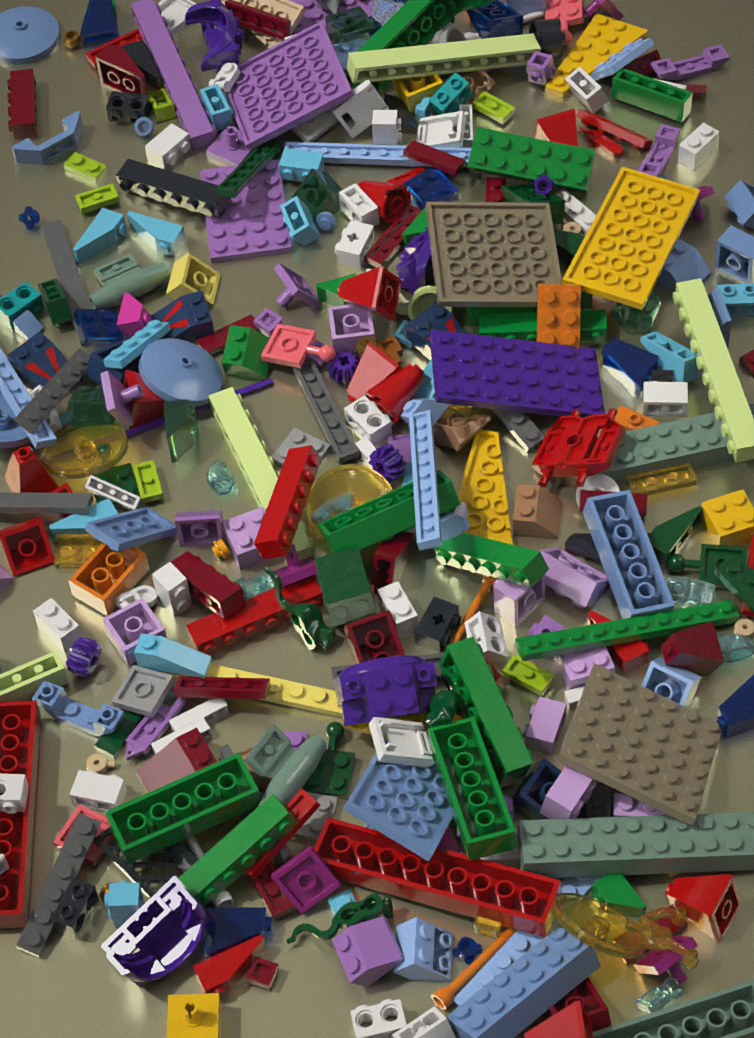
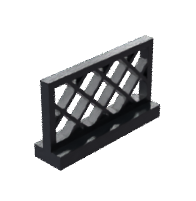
M110 827L94 839V843L102 849L133 883H140L142 892L149 899L154 895L150 890L151 883L165 885L171 879L169 878L170 868L181 869L183 872H186L198 861L179 841L155 852L165 853L167 855V862H153V853L150 854V862L135 861L127 865L126 861L119 859L121 850L118 844L117 846H106L102 842L108 835L114 837ZM135 868H149L148 877H137L135 875ZM166 868L165 878L152 877V869Z

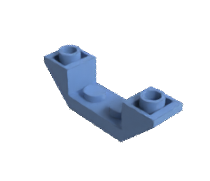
M77 111L62 119L64 132L36 146L27 138L12 146L15 161L17 163L44 165L77 147L83 129L80 112Z
M47 681L42 682L32 698L33 701H37L38 706L58 722L97 737L112 733L125 714L124 711L107 704H103L100 710L71 700L67 698L63 687Z

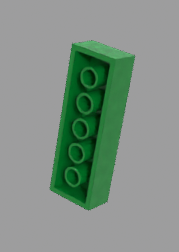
M476 127L468 168L474 172L534 183L536 178H540L541 175H547L554 181V188H564L565 190L588 194L596 152L591 149Z
M437 470L440 514L450 513L461 504L452 481L442 471ZM413 482L318 523L328 550L331 553L357 546L359 550H367L376 542L390 540L396 533L412 530L414 525H416Z
M474 637L447 645L439 665L450 689L456 691L460 697V710L464 719L475 717L500 788L522 781L533 764V755L523 742L521 729L516 727L513 721L511 708L506 706L503 700L501 687L496 685L493 679L491 666L486 664L483 658L481 645L476 643Z
M475 717L428 728V739L432 755L468 860L471 861L517 849L516 830Z
M237 753L105 812L112 834L128 865L257 807L261 798L259 789L240 753Z

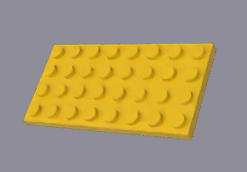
M622 167L565 273L562 284H581V291L643 310L700 195V189Z

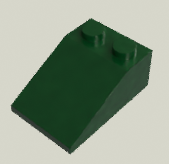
M534 184L501 186V191L507 202L549 203L553 227L556 224H563L565 200L552 192L548 195L538 194L535 191L536 187Z
M358 546L314 558L333 627L377 614Z

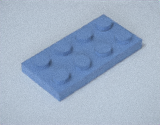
M147 506L88 522L85 529L96 540L102 541L110 549L117 552L177 534L174 523Z

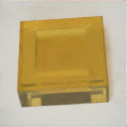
M476 916L474 921L476 934L492 939H497L501 935V924L499 922Z

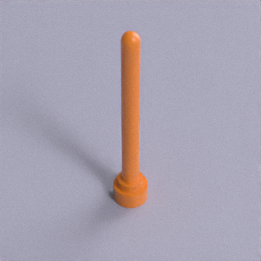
M482 575L483 585L449 644L462 640L466 633L465 622L477 614L488 592L493 588L498 578Z
M508 927L448 987L438 988L431 995L435 1004L442 1010H446L453 1003L454 994L500 950L517 930Z

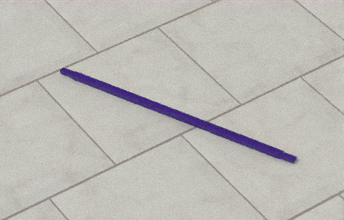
M270 378L235 390V393L243 397L273 385L274 381ZM210 403L183 409L60 454V456L49 459L48 463L52 466L60 462H66L96 451L101 445H112L211 409Z

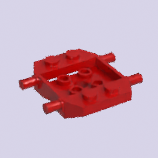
M609 408L607 414H594L581 418V412L575 409L572 410L570 416H561L548 429L531 464L533 469L542 475L538 485L546 488L552 477L578 476L575 485L583 487L587 477L609 469L626 433L623 426L614 420L618 411L615 408ZM599 429H602L599 437H597ZM596 442V444H595V446H594V448H593V450H592V452H591V455H590L589 451H590V449H591V446H592L593 443Z

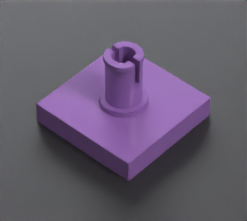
M227 126L206 150V155L229 166L239 165L255 148L248 150L241 132L236 127Z
M281 263L274 267V270L287 287L276 298V301L282 307L286 308L295 297L315 309L322 304L303 276Z
M109 371L100 373L107 411L124 427L132 426L133 420L129 401L143 397L141 386L136 384L126 389Z

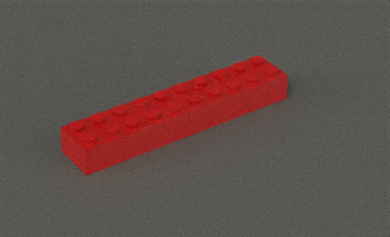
M37 701L0 702V774H25L29 785L25 812L6 813L0 811V854L5 856L9 869L0 875V928L25 927L28 920L41 722Z
M327 817L314 847V850L341 881L544 938L549 933L562 897L561 880L480 858L469 861L465 854L439 847L435 849L432 857L427 861L377 830Z

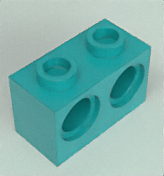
M455 72L429 99V103L433 112L437 115L458 112L460 105H464L474 94L470 83Z
M26 281L0 298V320L11 330L15 329L13 321L26 310L35 315L44 309L41 294Z

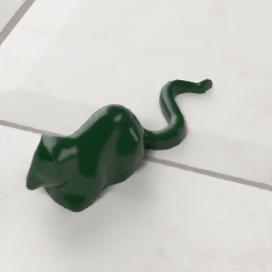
M265 565L263 567L264 571L275 581V596L279 605L288 611L293 626L301 635L307 648L312 650L321 645L327 650L335 639V630L326 626L320 610L314 604H289L283 595V585L280 576Z
M442 671L441 678L448 690L439 691L430 700L429 706L431 711L425 719L430 728L449 724L460 711V697L456 691L450 689Z
M373 893L362 901L346 903L333 917L332 925L329 929L321 931L311 924L303 923L294 929L291 938L286 939L288 944L295 942L297 935L308 931L318 939L326 941L335 937L339 928L344 931L349 926L382 916L386 917L387 920L393 919L391 896L386 895L382 900L377 893Z

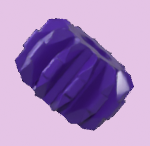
M345 349L342 353L336 351L335 358L329 361L327 365V371L331 380H335L337 385L344 382L345 386L348 382H351L361 360L360 356L355 355L353 350L349 353Z
M392 444L381 445L369 455L371 460L368 463L372 466L371 471L375 472L376 478L380 477L383 482L388 481L391 483L396 481L406 471V462L403 461L404 456L400 455L399 449H394Z
M83 637L74 641L67 655L66 665L68 671L81 677H88L93 673L95 667L98 666V661L101 659L102 649L100 644L95 640Z

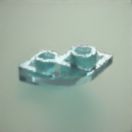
M347 492L329 499L310 514L311 521L318 526V523L331 518L333 515L332 511L338 515L352 509L355 504L354 493Z
M265 571L248 580L243 576L234 581L235 584L238 583L243 588L245 600L275 588L271 576Z
M666 577V584L673 601L683 605L687 601L697 605L713 602L714 584L686 577Z

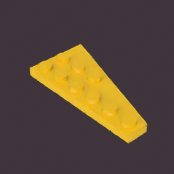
M596 13L556 70L554 78L550 79L545 86V92L564 98L572 92L565 80L572 72L581 67L590 76L596 70L595 66L604 61L605 63L609 61L608 57L616 52L620 53L623 51V46L630 42L634 43L640 38L645 39L648 37L649 30Z
M480 430L474 437L458 493L459 501L466 502L468 509L467 518L470 522L469 529L463 533L513 545L498 432Z

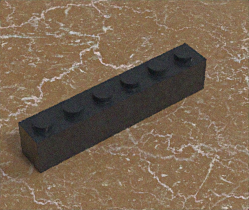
M127 159L115 175L120 188L126 192L137 193L140 196L150 197L159 202L170 203L173 206L183 207L192 212L203 213L209 217L213 216L220 219L232 202L231 197L216 195V188L219 185L132 159Z

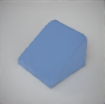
M28 310L13 321L15 332L25 339H30L39 331L42 332L44 330L43 325Z

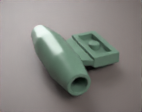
M129 253L94 269L95 276L103 287L89 295V300L95 311L121 305L124 293H129L134 298L141 296L169 279L170 273L164 263L140 268L137 261Z
M275 724L269 727L243 760L260 777L271 779L258 807L272 794L282 801L285 806L313 774L327 748L326 742L321 737L312 735L294 751L291 740Z

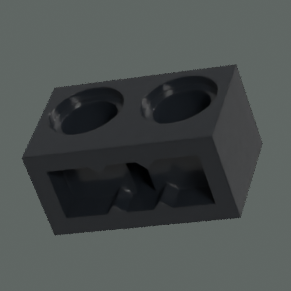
M118 91L111 92L106 105L108 121L135 124L136 120L141 117L149 118L152 110L149 95Z
M72 878L50 919L55 933L76 941L78 940L99 901L94 885Z

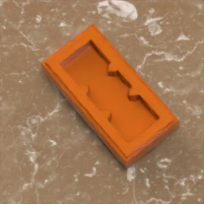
M622 405L618 408V413L614 419L623 426L625 431L659 424V421Z

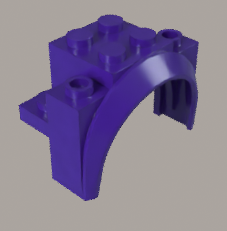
M409 655L385 657L362 662L344 669L333 680L337 705H341L345 727L370 723L373 717L394 719L430 713L429 703L436 694L435 687L437 686L434 662H426L420 657Z
M174 875L109 937L101 947L107 952L106 957L118 971L142 988L148 981L164 977L182 965L198 947L204 935L206 925L214 916ZM137 948L140 949V951L133 953Z

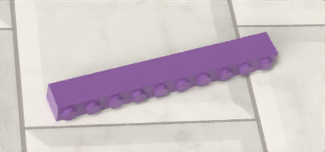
M140 0L131 3L134 21L160 74L165 90L174 104L175 112L185 132L189 133L192 150L195 151L210 146L215 141L214 136L217 135L214 124H210L211 120L208 111L203 109L202 97L197 96L196 84L191 83L192 77L189 69L185 70L184 68L186 67L183 56L179 57L178 45L173 43L172 32L167 30V22L164 16L161 17L162 13L159 4H155L154 0Z

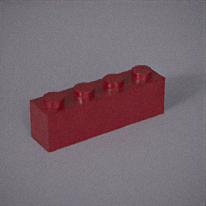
M33 68L10 71V79H7L8 91H10V93H7L9 105L11 104V106H8V116L11 118V120H8L9 132H13L14 139L38 137L37 91Z
M186 551L171 561L187 578L190 595L223 619H226L246 605L243 596L245 592L241 585L229 580L225 574L216 571L212 565L203 562L199 556Z

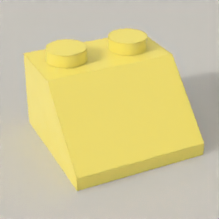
M188 253L174 263L166 294L176 300L183 295L203 291L207 306L211 307L214 304L221 274Z

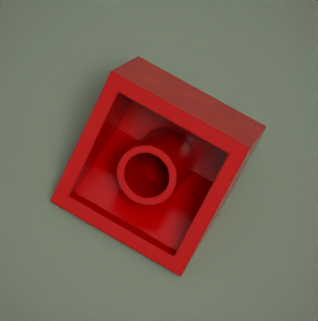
M40 517L0 530V541L13 576L56 561Z

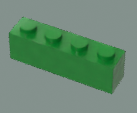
M621 68L613 77L612 98L683 122L691 112L693 92Z

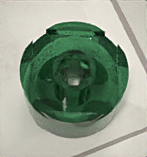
M652 291L643 310L616 302L611 316L623 328L625 333L630 335L643 333L651 329L659 312L661 302L659 297Z

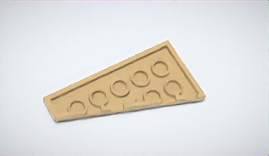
M220 0L225 5L226 0ZM233 0L291 20L290 36L306 11L304 6L289 0ZM248 28L268 49L284 41Z

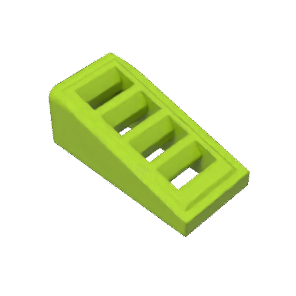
M165 88L147 92L150 96L153 113L158 122L176 117L174 104Z

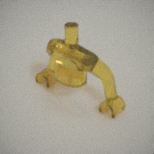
M678 906L677 909L657 908L642 915L638 923L629 919L626 921L625 929L641 934L644 946L647 949L674 951L684 957L682 960L683 964L692 970L700 962V959L697 958L698 952L695 949H688L673 940L670 929L656 922L659 919L668 917L671 918L675 925L683 926L688 919L683 906Z

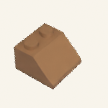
M517 484L513 514V536L558 539L562 500L539 485Z

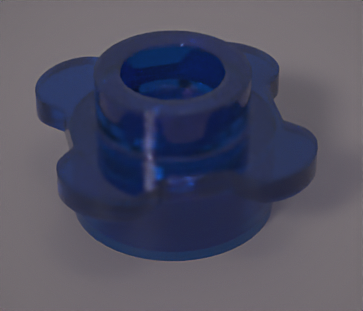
M27 206L23 214L19 215V221L26 225L27 230H33L34 225L40 222V215L31 206Z
M465 936L460 939L452 953L454 957H459L464 960L465 964L470 965L477 954L482 953V946L477 944L472 938Z

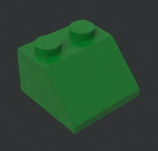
M230 325L221 362L225 374L266 379L270 362L263 361L261 354L270 337L249 327Z

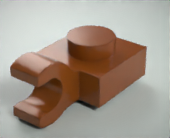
M392 336L375 342L376 347L395 361L402 369L400 356H403V350L396 337Z

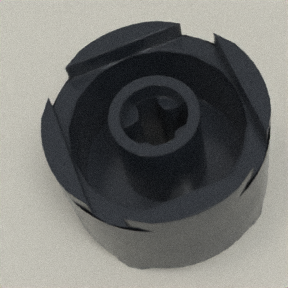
M559 18L531 21L529 26V34H534L541 48L540 53L553 55V58L562 57V44H565V33L560 30L561 22Z

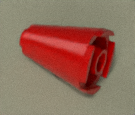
M363 180L358 184L359 188L377 205L379 217L389 224H392L409 204L411 205V193L402 184Z
M408 364L369 389L365 394L368 395L367 398L370 401H374L382 413L390 415L389 417L393 423H397L401 418L400 415L405 404L413 399L423 383L424 371L416 364L414 366Z

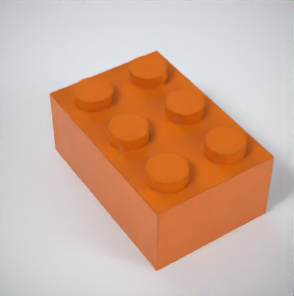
M102 543L69 579L73 596L108 616L116 607L114 603L115 598L131 590L150 569L147 555L135 547L117 552L110 549L107 544Z

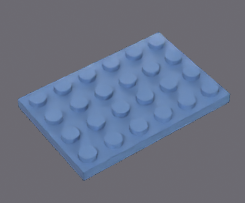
M375 753L343 808L346 812L427 861L432 857L453 817L435 761L430 767L383 763L378 761L377 753Z

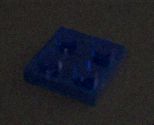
M431 166L402 184L407 187V190L411 193V199L422 210L425 208L426 202H448L458 196L459 192L437 168Z
M75 309L73 315L83 345H111L124 339L123 333L117 326L118 318L115 310Z

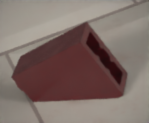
M402 531L396 533L390 540L383 541L375 551L371 577L374 593L378 594L377 589L397 581L399 582L411 554L413 533Z
M711 622L673 633L661 645L666 666L711 674L724 662L714 624Z

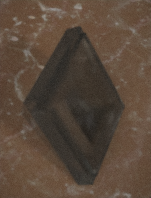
M652 370L651 382H673V370Z

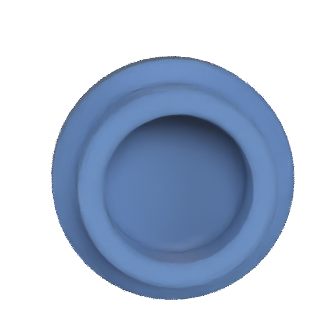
M141 117L136 120L134 129L139 136L146 137L153 132L154 124L151 119Z
M322 212L316 217L315 223L320 230L331 231L336 225V220L332 213Z

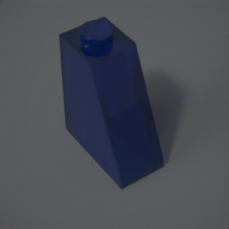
M89 0L80 31L82 45L119 38L112 0Z
M614 337L602 348L603 366L633 397L638 399L643 392L644 382H650L658 370L659 356Z
M754 675L718 707L715 721L719 724V728L723 731L726 738L754 729Z
M266 907L207 908L214 918L205 927V960L261 934L266 942L268 932H272V917H268Z

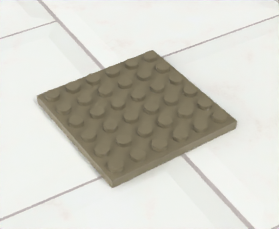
M426 202L425 208L438 307H537L538 284H562L549 203Z
M594 663L556 761L692 826L701 803L723 725Z

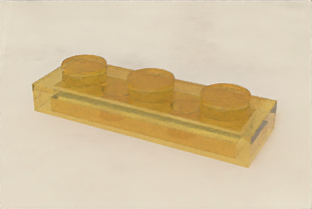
M685 463L626 476V483L631 493L653 495L697 485V478L691 463Z

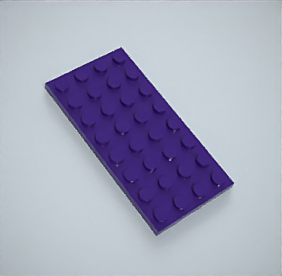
M431 330L430 332L436 403L554 416H570L572 410L576 409L581 412V418L594 414H605L597 355L594 348L580 347V349L568 345Z

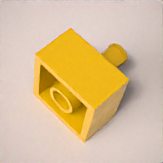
M219 993L168 995L166 1038L222 1037V1003Z

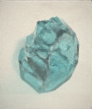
M215 460L207 470V483L218 495H228L235 488V478L231 468L225 462Z
M732 633L717 635L725 662L739 661L754 655L753 639Z

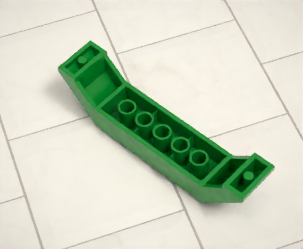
M408 0L357 52L427 45L436 32L443 29L458 13L481 6L488 7L494 0ZM391 80L371 82V84L381 96V90ZM362 83L354 84V89Z

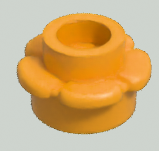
M220 539L215 542L214 540L215 546L212 547L214 553L219 559L222 556L224 559H227L226 556L231 554L224 541Z

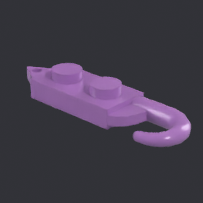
M172 686L168 693L174 692L175 686ZM178 697L172 706L161 704L154 718L145 716L126 739L127 761L142 754L147 755L152 748L151 743L159 740L170 726L169 720L175 718L183 708L186 698Z

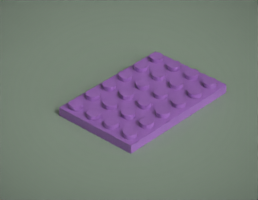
M279 159L271 160L236 198H231V204L220 219L205 215L211 264L292 253L289 227L283 220L284 215L280 208V205L284 204L285 200L282 180L279 174ZM238 165L200 170L201 180L220 185Z

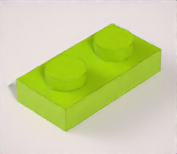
M485 91L472 102L473 109L501 124H504L515 114V107Z
M76 152L63 164L64 170L96 184L108 171L107 165Z
M113 183L75 195L82 214L120 202Z
M154 460L132 465L142 504L164 499Z
M516 654L512 656L502 670L510 680L540 696L544 695L554 681V674L529 661L522 662L521 657Z

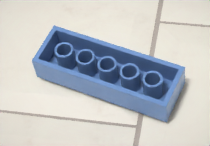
M626 490L587 498L583 515L622 618L673 610L675 604L631 491Z
M559 925L472 997L457 1007L446 1018L456 1038H514L546 1012L549 1007L557 1003L601 966L591 943L563 925Z

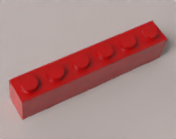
M312 445L288 450L254 541V545L263 559L288 555L321 464V458Z
M313 575L283 586V595L289 604L312 603L318 609L324 606L323 593ZM275 588L245 600L246 605L226 619L213 613L187 624L188 638L194 650L211 655L219 649L232 646L238 641L254 637L257 633L273 629L279 624L290 620L288 611L284 610L276 599Z

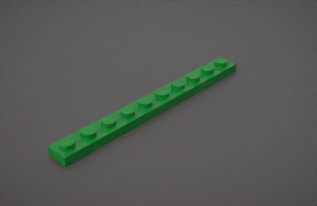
M724 600L515 638L514 645L523 662L670 635L708 622L713 623L714 626L735 623L739 620L740 615L731 600Z

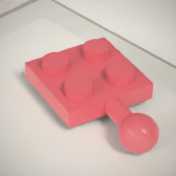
M545 0V19H560L561 32L565 33V44L562 45H568L572 40V34L568 31V26L584 23V0Z
M277 324L261 354V358L266 362L301 368L308 354L317 355L321 360L329 362L335 358L336 351L331 345H324L321 348L312 346L317 337L314 330Z
M79 804L53 841L54 846L62 849L78 813L101 822L95 837L109 827L107 818ZM108 835L102 842L109 846L114 837ZM94 841L84 861L96 866L104 852Z

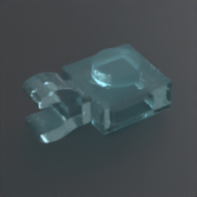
M667 978L659 988L653 987L635 1002L639 1010L648 1014L664 1009L665 1005L672 1001L671 998L677 999L681 997L684 993L683 990L676 988L672 991L673 985L678 982L677 979Z

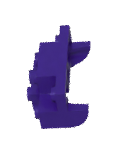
M210 0L191 6L185 14L186 26L197 23L201 24L202 34L208 49V53L200 65L201 71L215 69L217 75L224 64L235 63L237 65L239 63L238 56L241 55V41L244 40V34L242 29H238L240 27L237 16L234 17L232 9L227 10L225 5L222 6L220 0Z
M428 226L425 228V232L414 237L411 243L404 247V251L398 255L401 262L395 266L399 272L397 274L398 278L402 280L401 288L408 287L412 295L417 289L425 286V274L433 267Z

